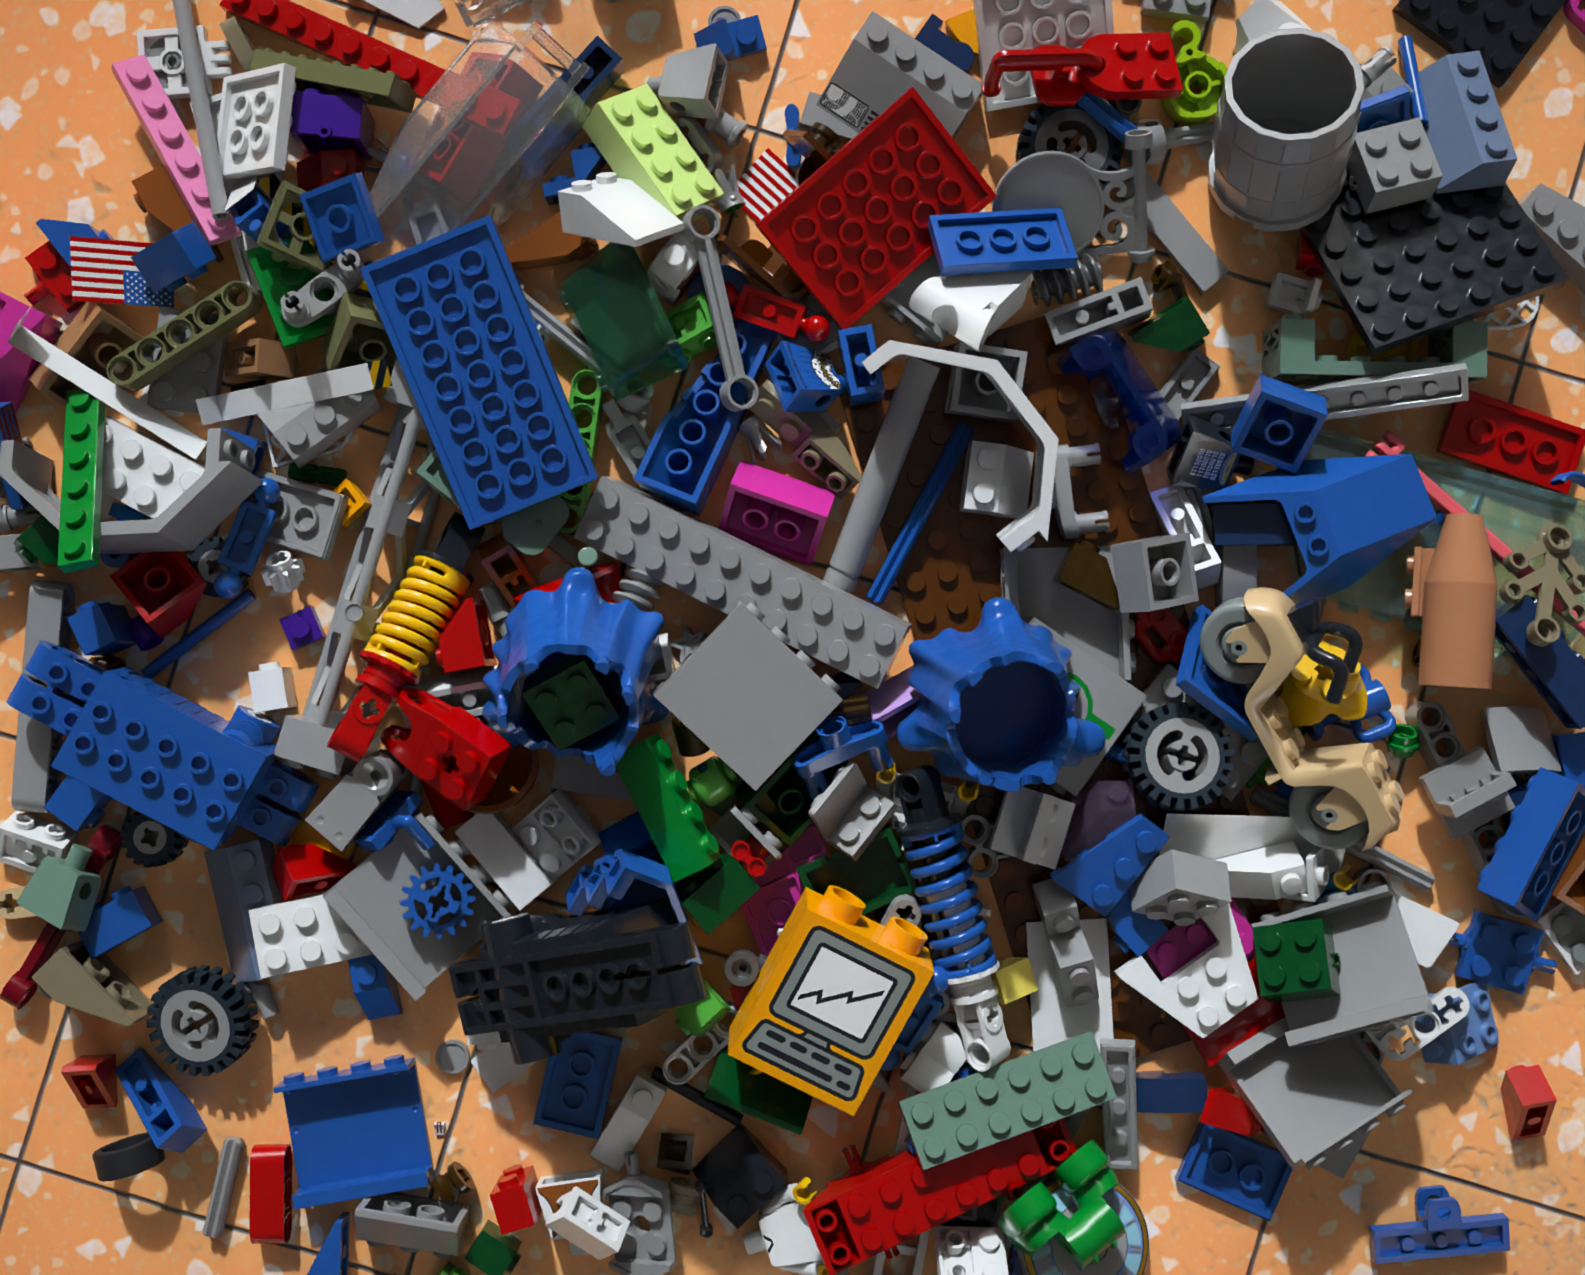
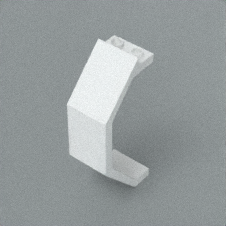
M889 340L861 362L870 374L896 355L911 356L984 373L1036 441L1031 505L1024 513L996 535L1010 552L1015 549L1020 552L1035 541L1033 535L1036 532L1048 542L1059 439L998 360Z

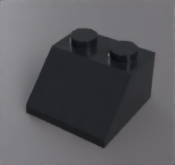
M742 1123L738 1127L735 1126L692 1168L698 1181L705 1180L708 1183L706 1193L714 1206L737 1229L787 1182V1169Z

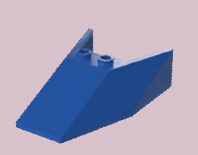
M1412 454L1303 460L1297 473L1277 468L1201 497L1203 505L1206 503L1276 500L1282 505L1306 566L1305 574L1284 591L1295 605L1316 596L1324 598L1349 588L1437 519Z

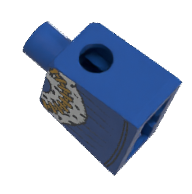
M782 340L765 362L784 412H824L838 395L843 396L847 392L844 376L836 375L830 358L825 353Z

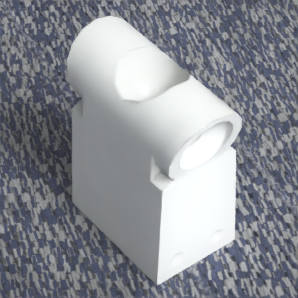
M1033 271L941 276L940 274L939 277L927 279L916 288L910 298L909 307L979 352L987 337L993 334L1023 307Z

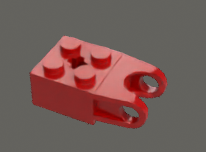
M403 689L398 696L397 702L402 711L408 716L411 722V729L398 725H390L383 729L380 739L385 748L413 774L464 811L487 798L513 744L462 707L458 706L455 708L420 689ZM411 699L419 701L422 705L412 701ZM391 736H396L402 741L395 740Z

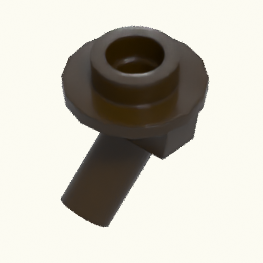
M1168 260L1163 264H1159L1151 276L1153 290L1157 293H1162L1171 288L1175 301L1183 296L1189 298L1181 279L1182 274L1177 272L1175 263Z

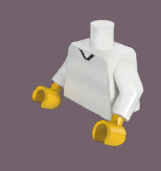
M809 1177L803 1178L799 1183L783 1185L762 1205V1209L758 1212L760 1230L743 1235L744 1244L748 1255L767 1250L773 1267H781L782 1270L800 1275H829L802 1211L817 1195V1191H808L807 1186L811 1182Z

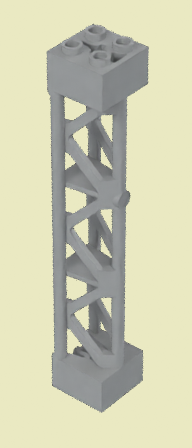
M398 359L395 361L390 377L392 386L387 387L384 399L398 408L369 501L372 505L366 509L303 714L285 715L273 754L274 756L284 758L282 762L284 765L297 769H303V766L316 768L315 774L330 779H336V776L344 777L357 764V762L326 747L332 733L340 720L343 719L360 688L358 686L340 712L333 710L354 639L362 640L364 650L370 637L373 635V629L382 623L377 621V619L394 598L395 592L400 590L401 581L407 578L408 568L415 566L414 554L416 550L424 549L441 495L422 480L406 502L398 500L419 429L427 431L428 456L435 449ZM430 491L421 523L407 518L426 493ZM406 525L418 528L409 561L407 560ZM387 533L395 535L396 576L374 606H366V600ZM369 702L363 707L362 716L364 718L373 715V712L370 710L372 704Z

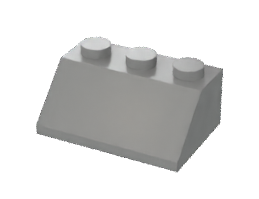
M327 365L317 373L327 372ZM369 390L263 412L257 415L300 469L381 411V407L376 397Z
M398 1192L365 1197L355 1209L354 1214L357 1239L366 1240L367 1244L376 1247L386 1246L387 1244L400 1246V1249L406 1252L431 1251L435 1256L441 1258H450L453 1255L458 1256L465 1244L471 1205L456 1203L454 1206H449L439 1199Z

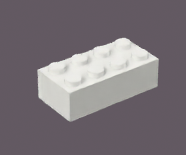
M105 414L102 492L154 519L202 476L205 467Z

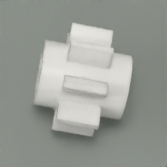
M288 551L272 553L266 558V563L262 564L264 571L261 572L264 583L266 587L272 585L274 591L281 593L291 592L297 589L301 581L304 580L303 573L306 569L301 557L294 559L293 554Z

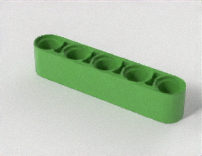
M586 369L577 372L573 377L569 405L575 420L583 412L592 414L591 424L586 428H579L595 466L603 413L602 405L605 399V385L595 371ZM590 379L595 380L597 388L594 393L590 395L582 394L580 390L582 383ZM593 481L584 484L579 494L570 495L566 491L558 495L566 502L569 511H575L578 515V522L575 527L566 529L563 526L559 530L560 532L569 536L575 535L590 502Z

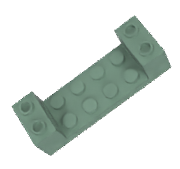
M1285 314L1283 319L1273 322V325L1262 332V375L1289 385L1307 386L1466 363L1469 385L1487 377L1488 322H1475V319L1429 335L1428 357L1419 358L1418 362H1406V357L1403 356L1386 357L1384 362L1372 361L1371 356H1354L1350 358V361H1338V356L1335 355L1317 356L1315 361V319H1304L1303 314Z

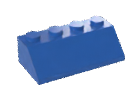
M1542 767L1539 768L1536 775L1529 779L1526 786V795L1521 805L1516 806L1512 811L1510 817L1511 824L1505 835H1502L1497 840L1494 847L1495 854L1489 866L1487 865L1482 869L1477 887L1480 892L1535 922H1538L1585 832V787L1575 780Z

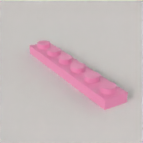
M145 54L112 63L111 71L208 244L213 246L239 237L242 230L236 225L231 212L228 219H213L202 158Z

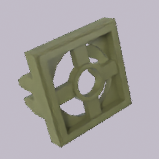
M282 180L256 245L272 252L271 257L274 261H287L288 267L291 269H301L304 267L320 274L326 270L328 262L322 263L318 250L314 253L299 254L303 242L314 239L313 234L303 237L297 234L294 229V221L297 218L307 219L304 210L302 213L294 216L282 211V208L290 203H293L299 209L303 208L299 195L307 191ZM277 221L289 227V231L293 236L289 248L283 244L278 236L276 229Z

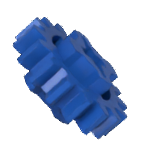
M434 863L433 871L428 872L422 866L420 867L422 876L417 878L415 875L410 874L409 878L413 883L412 886H402L401 890L408 894V898L399 900V904L409 909L402 916L404 919H414L410 926L413 931L422 926L423 937H427L430 931L433 930L437 939H441L442 930L446 929L453 936L455 935L454 925L457 923L463 927L467 925L462 918L464 914L473 915L474 913L472 909L467 907L468 903L476 901L475 896L467 895V891L473 885L471 882L462 884L461 881L465 874L461 871L454 876L452 874L453 866L450 864L446 867L445 871H441L439 863ZM439 878L436 885L428 889L420 887L427 880ZM452 882L459 889L461 901L453 899L450 894ZM442 890V897L447 902L445 906L439 905L433 912V904L429 901V897L437 896ZM414 900L424 904L426 908L424 919L417 914ZM449 912L455 914L450 920L437 923L440 916Z

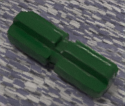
M291 462L288 468V478L296 481L316 483L317 481L318 484L338 486L347 478V471L326 466L318 468V465L306 464L299 469L294 462Z

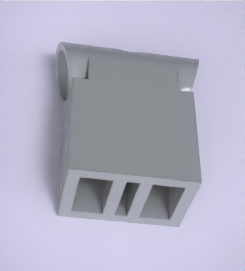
M382 748L357 763L355 768L339 782L305 821L342 852L355 843V837L393 796L402 783L408 779L410 770L390 751Z

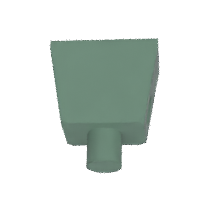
M72 844L66 858L45 857L16 903L61 930L86 932L101 885V877L85 868L93 851L85 846Z

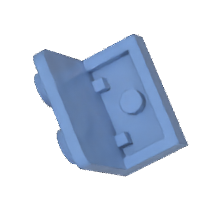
M1473 981L1459 988L1468 997L1470 1005L1468 1014L1421 1048L1424 1062L1459 1065L1498 1045V1029L1495 1025L1491 998L1486 984ZM1428 993V994H1429V997L1431 998V997H1432L1433 995H1435L1436 993ZM1450 995L1446 996L1447 1004L1440 1010L1437 1009L1436 1004L1433 1005L1434 1011L1438 1014L1441 1023L1448 1020L1443 1017L1445 1011L1452 1008L1457 1012L1461 1009L1459 1002L1462 998L1458 996L1453 999ZM1421 1015L1415 1019L1416 1028L1419 1032L1429 1033L1435 1027V1021L1429 1015Z

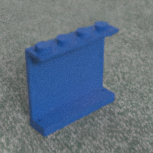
M402 1054L384 1058V1063L371 1065L370 1060L359 1061L351 1064V1069L339 1071L337 1066H330L317 1070V1074L305 1076L304 1072H296L284 1076V1080L273 1088L274 1093L283 1092L299 1184V1189L292 1195L294 1210L430 1185L435 1177L415 1057L404 1059Z

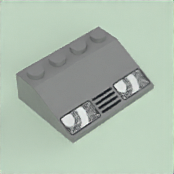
M872 11L854 37L816 105L859 133L909 88L914 87L954 139L980 101L983 94L981 91L982 83Z

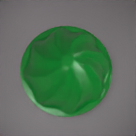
M1396 724V730L1390 736L1385 737L1384 740L1388 752H1391L1394 757L1400 759L1412 757L1420 746L1418 731L1406 724Z

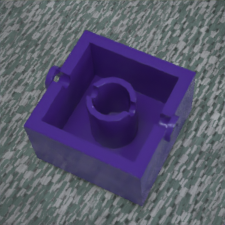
M311 88L305 89V92L295 91L292 102L290 133L304 154L313 155L319 151L355 149L364 160L372 161L368 148L373 147L375 120L363 98L350 92H341L337 96L327 95L321 90Z

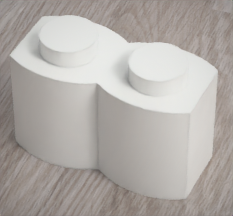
M939 1018L934 1024L931 1022L921 1037V1043L916 1050L912 1051L910 1055L905 1054L899 1063V1067L902 1069L899 1073L901 1079L920 1093L950 1083L955 1073L967 1059L962 1035Z

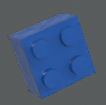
M1260 374L1231 431L1232 451L1297 473L1328 416L1325 397Z

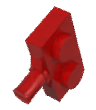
M47 241L25 257L26 261L36 272L40 284L24 294L25 298L33 306L49 294L56 298L69 313H72L86 303L84 301H72L71 267L50 241Z

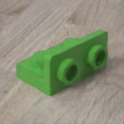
M704 292L698 293L646 324L658 357L671 368L684 366L695 356L718 346L707 296Z

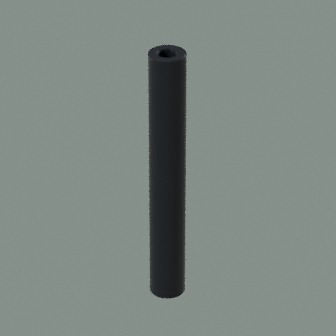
M658 1066L652 1071V1079L737 1127L740 1125L744 1114L705 1098L703 1091L687 1082L679 1085L670 1083L663 1075V1069Z

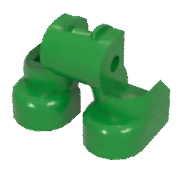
M1092 1139L1072 1154L1053 1173L1054 1179L1068 1195H1071L1078 1208L1069 1218L1056 1208L1057 1202L1042 1182H1039L1023 1194L1001 1215L997 1224L1018 1250L1032 1257L1039 1248L1054 1236L1077 1267L1083 1270L1090 1263H1099L1098 1256L1108 1247L1115 1249L1118 1246L1116 1241L1125 1234V1228L1114 1210L1101 1197L1112 1187H1116L1119 1184L1117 1175L1108 1165L1109 1159L1107 1155Z

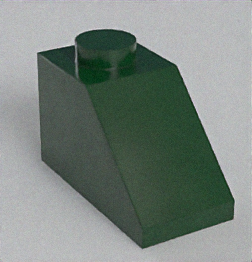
M1183 296L1127 332L1128 337L1133 342L1178 352L1185 349L1187 352L1195 350L1205 342L1204 337L1210 334L1193 303L1186 296Z
M41 515L16 538L13 544L18 548L15 552L29 565L35 562L39 567H57L59 530Z

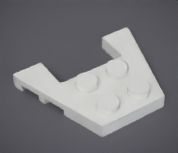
M1230 904L1219 908L1218 912L1201 917L1215 936L1216 942L1163 981H1159L1142 955L1140 957L1136 955L1114 971L1120 979L1202 1038H1205L1259 999Z

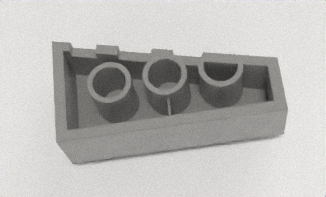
M1540 183L1526 192L1518 200V203L1568 280L1585 294V207Z

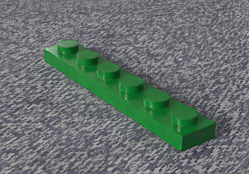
M81 388L69 390L66 394L57 567L64 573L99 566L105 403Z

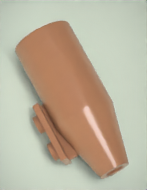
M1469 513L1446 514L1436 548L1415 546L1414 555H1407L1406 575H1413L1412 589H1405L1404 609H1411V617H1422L1418 685L1492 690L1498 584L1484 517L1480 514Z

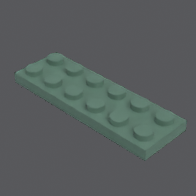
M1092 1031L993 1066L985 1072H977L898 1101V1105L921 1170H926L1116 1099L1117 1096Z

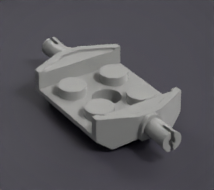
M627 1151L624 1153L627 1171L625 1177L618 1179L601 1190L602 1196L609 1195L610 1208L630 1220L619 1252L615 1253V1257L608 1262L609 1268L622 1275H663L677 1265L670 1189L664 1180L645 1175V1171H640L639 1151ZM639 1216H644L649 1221L650 1231L641 1227Z

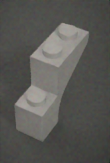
M1053 879L1032 884L1036 907L1047 935L1066 1007L1084 1005L1091 1000L1098 999L1099 992L1094 958L1080 926L1078 906L1073 894Z

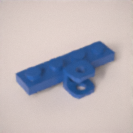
M1443 1185L1425 1186L1417 1189L1415 1193V1215L1419 1221L1369 1226L1371 1258L1375 1264L1510 1251L1509 1218L1504 1213L1461 1217L1459 1203L1454 1197L1449 1195ZM1431 1195L1438 1196V1198L1436 1199H1428V1197Z

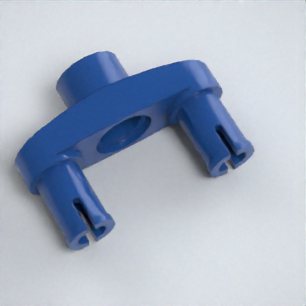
M842 716L825 718L816 728L819 738L802 748L793 760L796 771L804 779L809 796L812 799L820 795L818 787H820L822 793L829 787L823 770L865 751L868 752L872 768L875 771H884L881 759L885 762L887 769L894 763L886 744L887 734L881 722L867 720L848 725L846 719Z

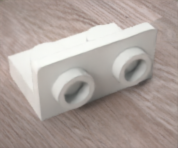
M16 811L0 825V862L35 873L41 861L47 856L66 858L69 846L78 838V831L67 828L62 824L34 817L29 813Z

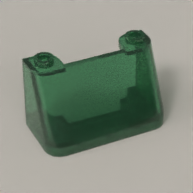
M609 242L561 282L563 289L558 291V294L565 309H573L600 369V372L595 374L603 393L610 391L615 402L689 368L671 324L633 246Z

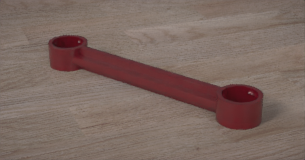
M104 824L95 832L87 845V848L93 852L85 868L97 875L101 873L105 864L120 849V843L124 841V838L120 837V831L108 824ZM47 922L20 970L4 986L0 994L1 1000L18 1010L22 1009L31 1000L38 989V984L31 977L51 958L67 930H61Z

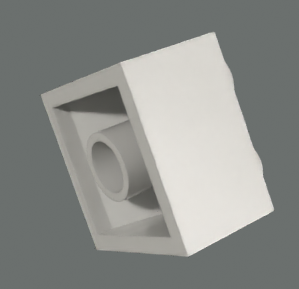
M972 440L967 444L959 512L1014 519L1024 513L1028 506L1034 453L1005 444Z

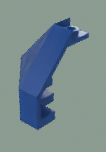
M624 849L616 850L613 857L605 855L595 860L593 866L587 864L581 866L565 893L568 913L581 917L587 905L601 910L669 897L675 924L689 922L668 866ZM691 929L697 956L685 961V964L694 961L703 965L699 948Z

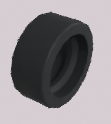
M146 1132L105 1145L96 1150L92 1157L98 1180L104 1182L126 1178L153 1168L164 1161L165 1153L163 1149L156 1148L149 1133Z

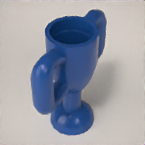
M1360 664L1361 669L1359 672L1368 695L1367 710L1364 718L1350 721L1353 735L1361 743H1374L1390 736L1396 730V720L1389 711L1391 709V702L1384 686L1379 680H1372L1369 670ZM1329 714L1320 723L1307 726V733L1316 742L1322 738L1325 726L1341 719L1335 714ZM1377 715L1385 721V723L1367 731L1362 730L1361 720Z

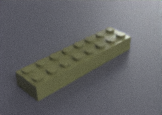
M265 48V50L255 49L249 68L251 71L282 63L296 67V91L305 92V89L311 88L321 90L327 95L337 96L341 92H350L363 98L368 105L412 113L417 92L410 87V83L399 79V75L392 71L382 73L375 68L369 67L366 70L355 64L346 66L338 61L329 63L322 58L312 60L302 54L296 57L289 52L282 51V53H277L269 48Z

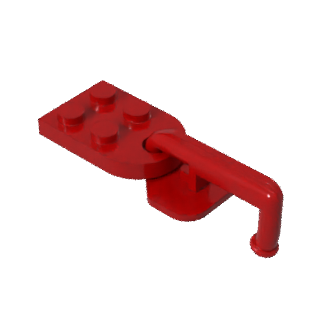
M1170 33L1100 34L1088 39L1081 48L1068 49L1062 45H1048L1028 50L1000 51L993 56L984 83L981 86L983 95L989 98L995 97L1001 92L1000 79L1003 72L1030 71L1036 97L1048 106H1073L1087 91L1097 97L1108 100L1179 98L1183 91Z

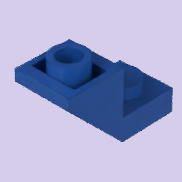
M594 143L582 144L578 146V150L570 151L575 178L560 175L550 178V182L542 183L544 197L549 206L559 204L558 191L570 188L571 183L574 181L595 180L596 175L602 171L607 161Z

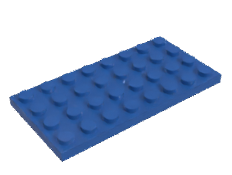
M488 215L360 268L469 530L599 479L492 216Z

